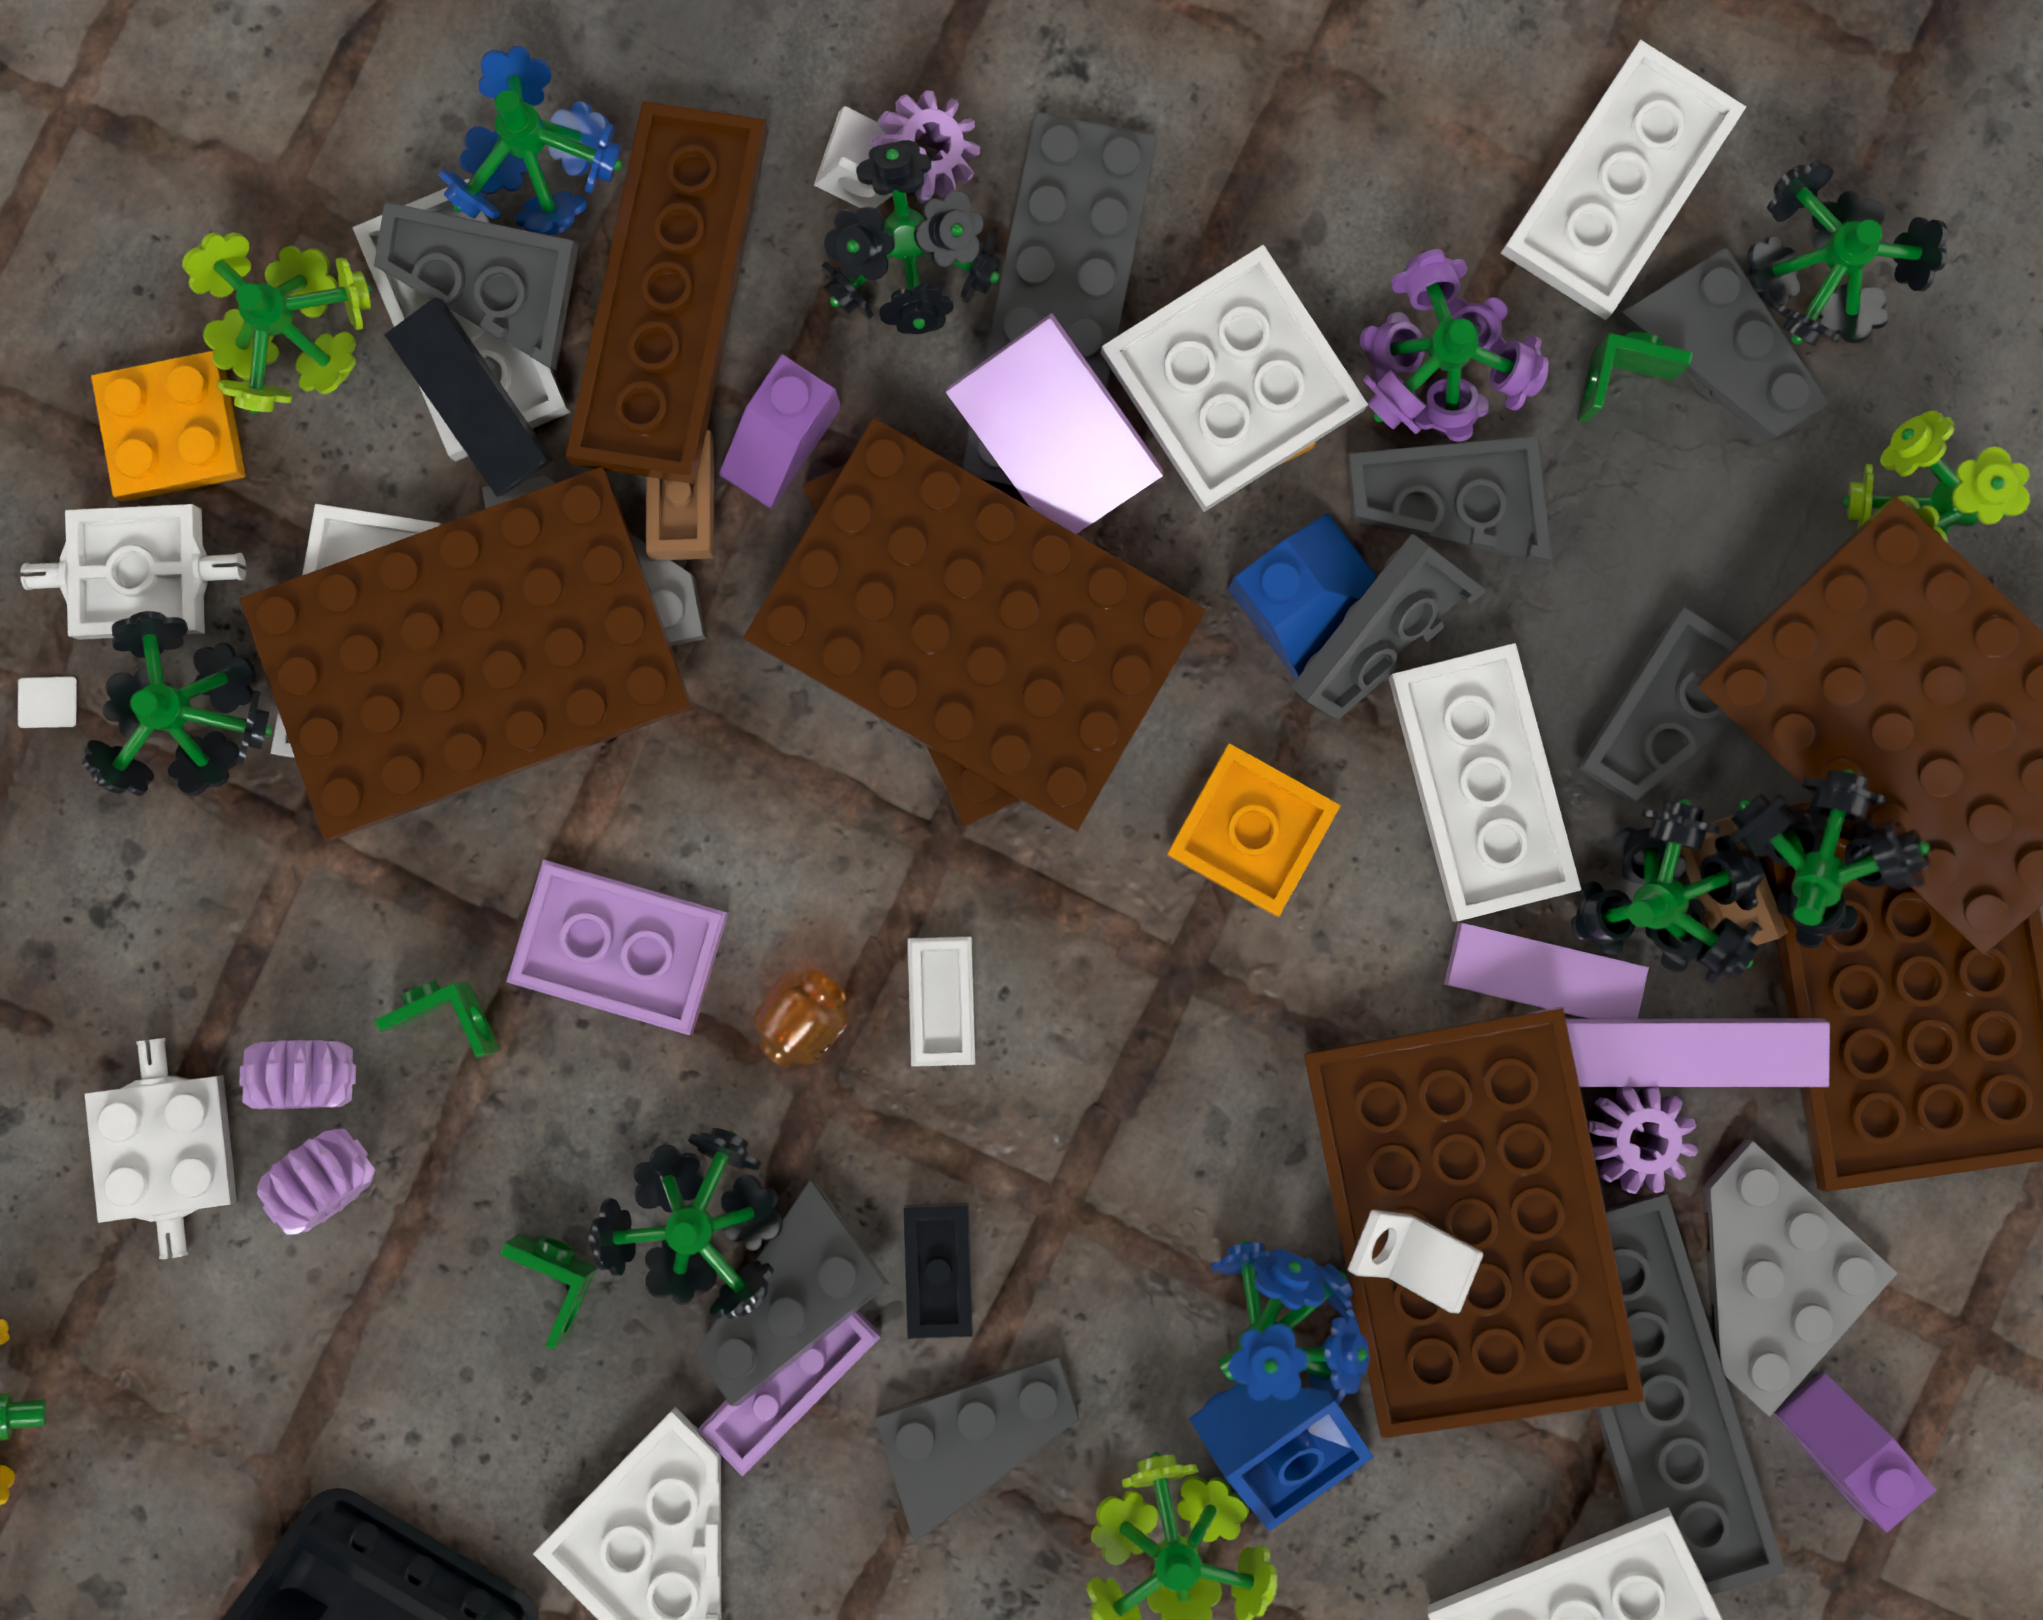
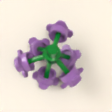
M1440 249L1429 250L1412 258L1406 266V271L1398 273L1391 281L1393 291L1395 293L1407 292L1411 305L1415 309L1423 311L1434 309L1439 326L1432 336L1423 338L1420 330L1410 323L1409 318L1401 312L1390 314L1385 324L1379 327H1366L1361 333L1360 346L1366 351L1367 358L1373 366L1372 378L1368 374L1363 378V381L1375 393L1367 403L1375 412L1374 419L1377 422L1384 421L1393 430L1401 422H1404L1415 434L1421 429L1433 428L1437 433L1448 436L1452 441H1465L1469 439L1473 434V424L1477 418L1485 416L1489 411L1488 399L1478 394L1473 384L1461 379V369L1470 359L1492 367L1490 385L1494 390L1507 395L1506 407L1513 411L1522 407L1526 396H1535L1547 379L1549 361L1540 352L1542 343L1540 338L1532 335L1523 344L1517 341H1510L1506 344V341L1501 337L1502 320L1507 316L1508 312L1507 306L1501 299L1491 297L1484 303H1468L1463 298H1455L1461 289L1459 279L1467 272V266L1463 259L1451 260L1446 258L1444 252ZM1428 351L1429 359L1420 367L1424 353ZM1438 368L1446 370L1447 378L1435 382L1429 388L1425 405L1416 395L1415 391ZM1414 372L1405 382L1398 376L1399 374Z

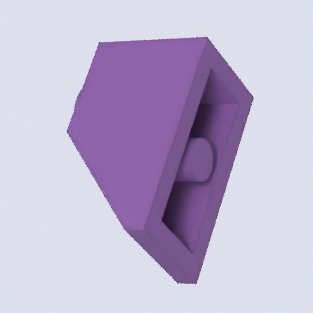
M782 354L746 406L719 475L773 510L842 408L836 389Z
M1822 1371L1774 1412L1776 1417L1852 1508L1886 1533L1936 1491V1488L1894 1438Z

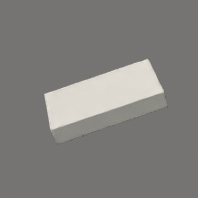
M972 936L908 938L911 1067L974 1065L976 1060Z

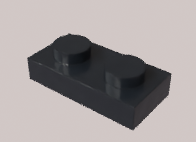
M969 1203L905 1205L903 1210L907 1338L972 1337Z

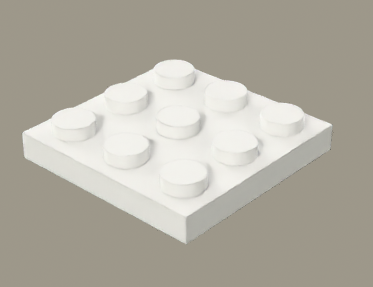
M1264 244L1101 347V355L1203 512L1354 418L1368 406V403Z

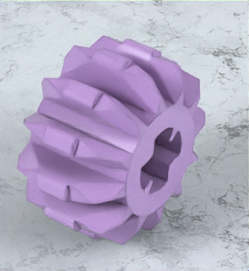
M925 91L920 96L918 104L905 94L895 102L897 114L885 111L879 117L878 124L886 134L875 137L871 142V148L902 140L915 142L922 135L925 136L927 147L936 148L937 154L931 158L932 168L924 174L923 186L915 191L918 203L924 204L928 199H932L934 190L940 197H943L947 192L956 190L955 181L966 183L973 177L974 172L965 160L977 157L980 154L981 147L963 138L975 128V120L970 118L964 119L958 124L953 118L958 110V100L950 99L938 110L937 98L933 91ZM919 147L920 154H926L925 149Z
M323 1040L260 1042L244 1049V1065L240 1066V1086H243V1103L252 1109L343 1107L352 1101V1084H356V1065L353 1064V1048L343 1042Z
M1617 1087L1616 1098L1618 1106L1614 1102L1602 1097L1595 1102L1597 1110L1605 1118L1602 1123L1587 1120L1589 1133L1600 1136V1141L1592 1143L1595 1160L1605 1159L1598 1173L1603 1180L1612 1182L1620 1177L1622 1190L1635 1194L1641 1188L1643 1182L1650 1191L1655 1193L1664 1191V1172L1679 1180L1686 1177V1171L1677 1159L1680 1154L1691 1157L1699 1153L1695 1145L1682 1141V1136L1692 1132L1697 1125L1694 1119L1677 1117L1683 1103L1680 1098L1669 1095L1661 1099L1659 1087H1642L1638 1095L1632 1087ZM1634 1129L1650 1133V1141L1647 1147L1630 1143V1136Z
M346 1129L328 1130L322 1132L314 1139H308L303 1145L289 1151L286 1157L273 1164L271 1170L261 1177L257 1185V1195L265 1205L263 1209L274 1224L278 1223L286 1235L308 1232L317 1224L324 1223L332 1215L342 1211L351 1201L357 1199L360 1193L370 1186L375 1168L368 1160L369 1154L359 1140H354Z

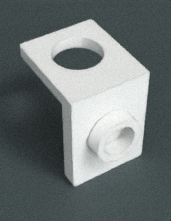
M847 106L843 107L838 113L814 186L859 208L868 206L876 208L889 199L892 193L888 195L876 194L873 190V185L861 183L856 174V168L859 163L869 159L872 140L877 136L886 134L878 122Z
M1372 1210L1348 1271L1356 1276L1389 1278L1448 1312L1459 1313L1483 1253L1412 1214ZM1388 1229L1389 1234L1385 1247L1372 1260L1373 1247L1378 1237Z

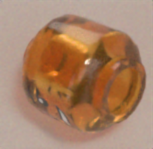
M808 968L802 973L792 971L782 974L756 1008L753 1016L755 1030L762 1039L759 1042V1046L763 1053L774 1062L783 1066H790L792 1062L812 1065L821 1061L848 1023L849 1013L844 1004L846 994L843 989L830 977L815 969Z

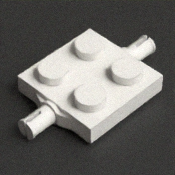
M193 504L65 510L66 543L60 556V562L23 563L20 569L21 573L29 575L20 577L22 585L26 590L61 588L67 603L68 636L79 640L114 638L111 626L115 622L128 619L130 616L144 611H156L164 614L166 617L182 618L188 625L186 634H205L204 594L207 582L212 580H244L246 577V571L239 568L246 567L245 558L242 553L207 556L202 545V509Z
M166 1038L136 1042V1045H138L141 1080H135L121 1089L85 1094L98 1223L129 1218H138L150 1222L156 1221L159 1259L188 1255L183 1217L202 1208L231 1205L237 1202L224 1076L187 1079L175 1075L168 1076L165 1049Z

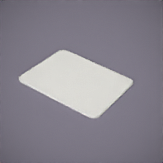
M41 677L19 679V727H73L76 725V678Z

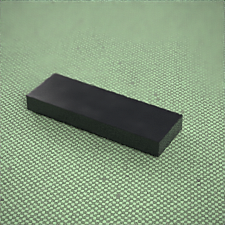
M434 297L384 334L496 497L510 492L553 461V458L442 298Z

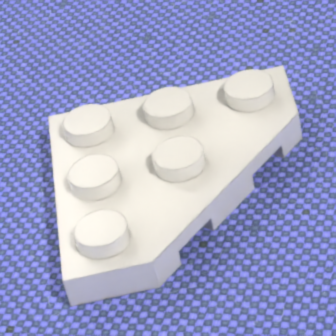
M676 1406L533 1553L598 1620H721V1454L697 1431L698 1428Z

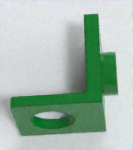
M1630 332L1625 336L1609 333L1593 350L1577 421L1587 423L1602 410L1612 367L1673 381L1691 365L1693 352L1664 346L1663 340L1660 337L1649 333Z
M437 980L428 982L402 994L400 998L404 1004L403 1007L374 1020L379 1032L397 1030L452 1004L476 1058L493 1055L500 1051L470 982L452 983L440 989Z
M518 1234L504 1243L499 1254L500 1256L570 1285L545 1344V1347L555 1350L567 1339L597 1267L573 1258L576 1250L560 1240L540 1236L538 1242Z

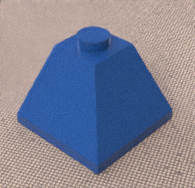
M1327 513L1283 540L1235 576L1227 591L1297 680L1303 673L1308 660L1321 650L1343 622L1348 609L1362 598L1377 579V576Z
M1238 1383L1229 1390L1221 1391L1212 1396L1206 1402L1204 1408L1189 1417V1420L1225 1478L1268 1531L1274 1529L1374 1458L1327 1390L1300 1387L1296 1396L1289 1400H1280L1270 1394L1267 1399L1256 1401L1247 1393V1384Z

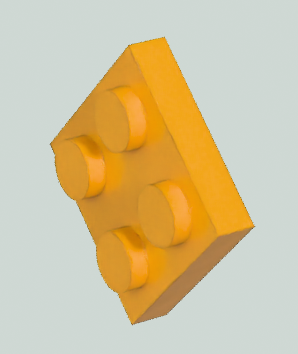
M214 350L91 375L114 498L127 502L246 477L231 396L223 394L222 390L217 388L219 380H228L226 370L219 369L214 365L212 361Z
M1229 743L1167 851L1166 856L1269 914L1279 917L1341 805Z

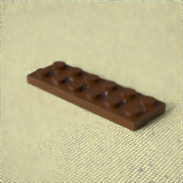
M642 102L565 454L571 465L595 469L603 466L608 471L696 484L769 132L765 119Z

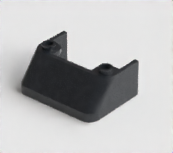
M333 1488L322 1491L312 1498L220 1620H539V1613L532 1598L522 1590L361 1495L348 1489Z

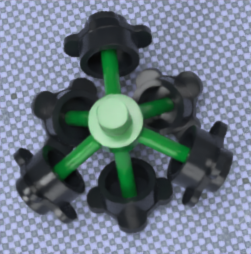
M1849 769L1844 771L1828 770L1825 780L1804 778L1802 787L1814 791L1810 808L1806 810L1789 807L1786 803L1787 799L1781 793L1771 801L1760 793L1751 801L1747 799L1742 800L1739 804L1740 810L1730 819L1738 827L1729 836L1734 844L1741 840L1753 854L1755 853L1758 856L1769 855L1774 862L1784 866H1792L1796 870L1792 891H1784L1777 899V911L1781 916L1790 919L1797 930L1795 935L1797 943L1805 948H1817L1822 944L1825 937L1837 931L1849 932L1856 926L1858 913L1854 907L1845 904L1842 894L1845 884L1856 879L1869 887H1879L1885 883L1890 888L1896 890L1903 889L1906 886L1912 887L1916 885L1919 887L1925 885L1922 870L1931 866L1928 855L1929 845L1922 840L1916 829L1906 831L1900 821L1896 823L1893 821L1885 823V829L1877 827L1872 820L1866 819L1870 804L1884 806L1886 797L1867 791L1869 780ZM1843 821L1856 822L1852 826V835L1855 839L1846 846L1844 863L1842 859L1834 855ZM1826 826L1821 843V838L1818 831Z
M1682 799L1679 803L1665 800L1662 811L1657 812L1643 809L1641 816L1653 819L1651 828L1636 830L1632 827H1626L1620 830L1615 838L1616 848L1623 852L1625 864L1622 867L1623 876L1632 883H1639L1644 886L1636 891L1633 901H1631L1626 894L1619 890L1603 891L1601 884L1592 881L1583 884L1579 891L1582 900L1576 915L1571 919V929L1576 938L1579 940H1591L1600 946L1603 954L1611 956L1622 951L1624 946L1623 940L1631 936L1636 926L1646 927V935L1661 950V964L1667 970L1676 973L1682 972L1687 968L1689 961L1696 958L1697 962L1709 969L1705 980L1711 984L1718 977L1726 978L1728 975L1737 978L1746 968L1751 967L1753 964L1752 959L1758 950V945L1751 940L1756 934L1759 925L1751 921L1745 928H1742L1729 918H1724L1714 929H1710L1704 918L1705 906L1699 900L1693 898L1708 892L1716 902L1722 905L1737 902V905L1742 910H1751L1758 905L1756 889L1757 885L1764 878L1763 867L1751 851L1746 849L1740 850L1737 844L1730 840L1729 835H1724L1715 840L1717 853L1705 857L1701 863L1700 873L1702 880L1683 887L1681 883L1673 879L1682 875L1687 868V860L1680 854L1681 847L1701 851L1706 832L1719 834L1720 827L1702 822L1705 810L1692 806L1688 799Z

